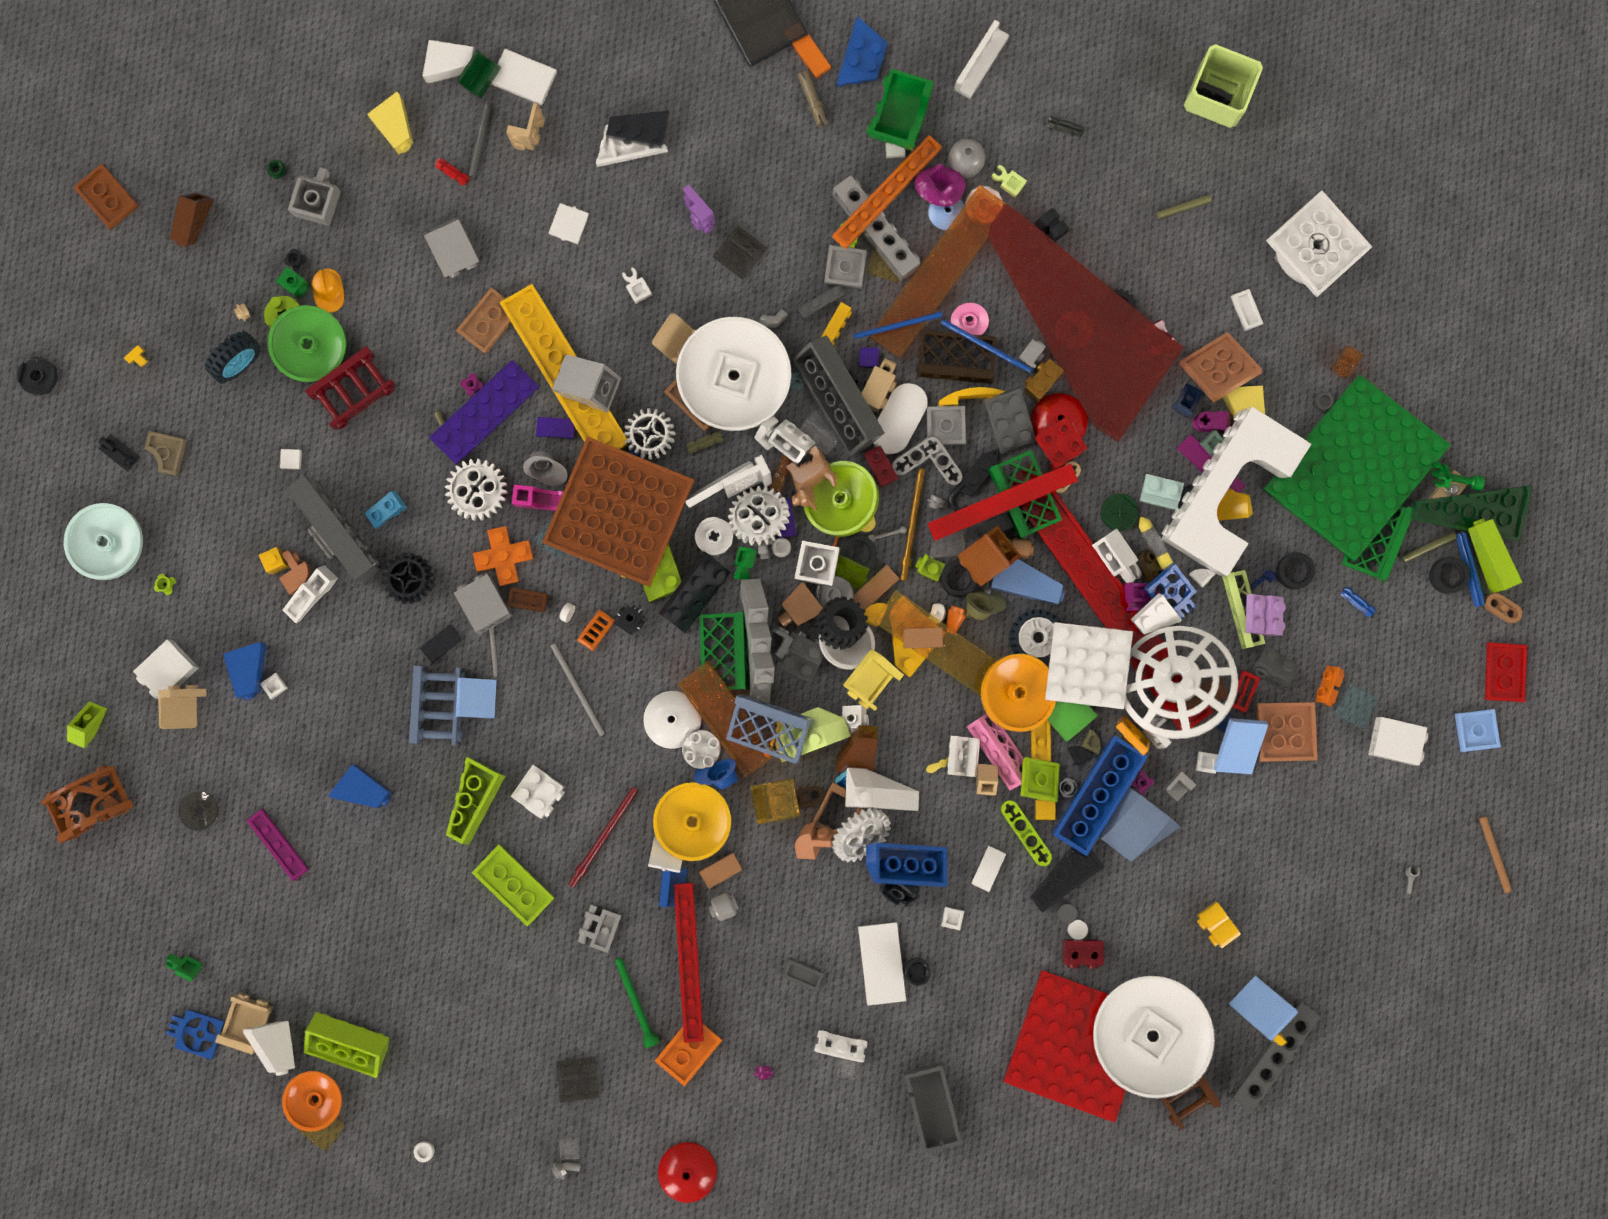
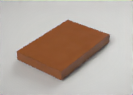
M102 163L73 187L110 230L139 207L137 202Z

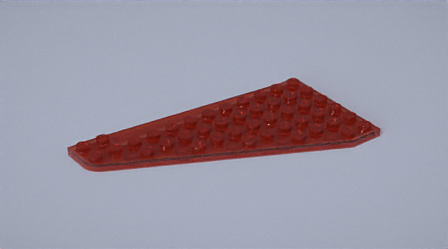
M1004 204L989 227V240L1055 360L1064 370L1063 374L1083 407L1090 423L1105 435L1118 442L1184 347L1168 337L1023 215L1007 204Z

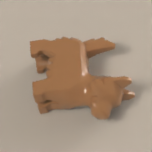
M814 446L808 451L810 455H813L812 462H805L800 467L792 462L786 468L791 473L797 493L792 496L793 506H811L816 511L813 488L826 478L836 487L838 477L835 476L836 473L831 471L830 464L819 448Z

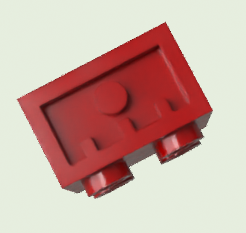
M1067 417L1035 437V440L1051 462L1049 467L1052 471L1064 466L1088 449Z

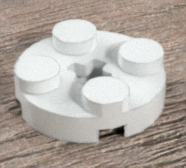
M717 517L706 518L699 524L695 532L696 544L701 551H705L709 555H721L732 545V528L723 519ZM713 531L720 535L715 542L713 539L709 540Z

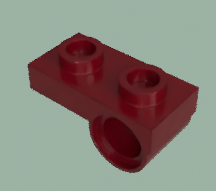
M881 445L864 453V457L876 481L878 480L880 488L898 480V476Z

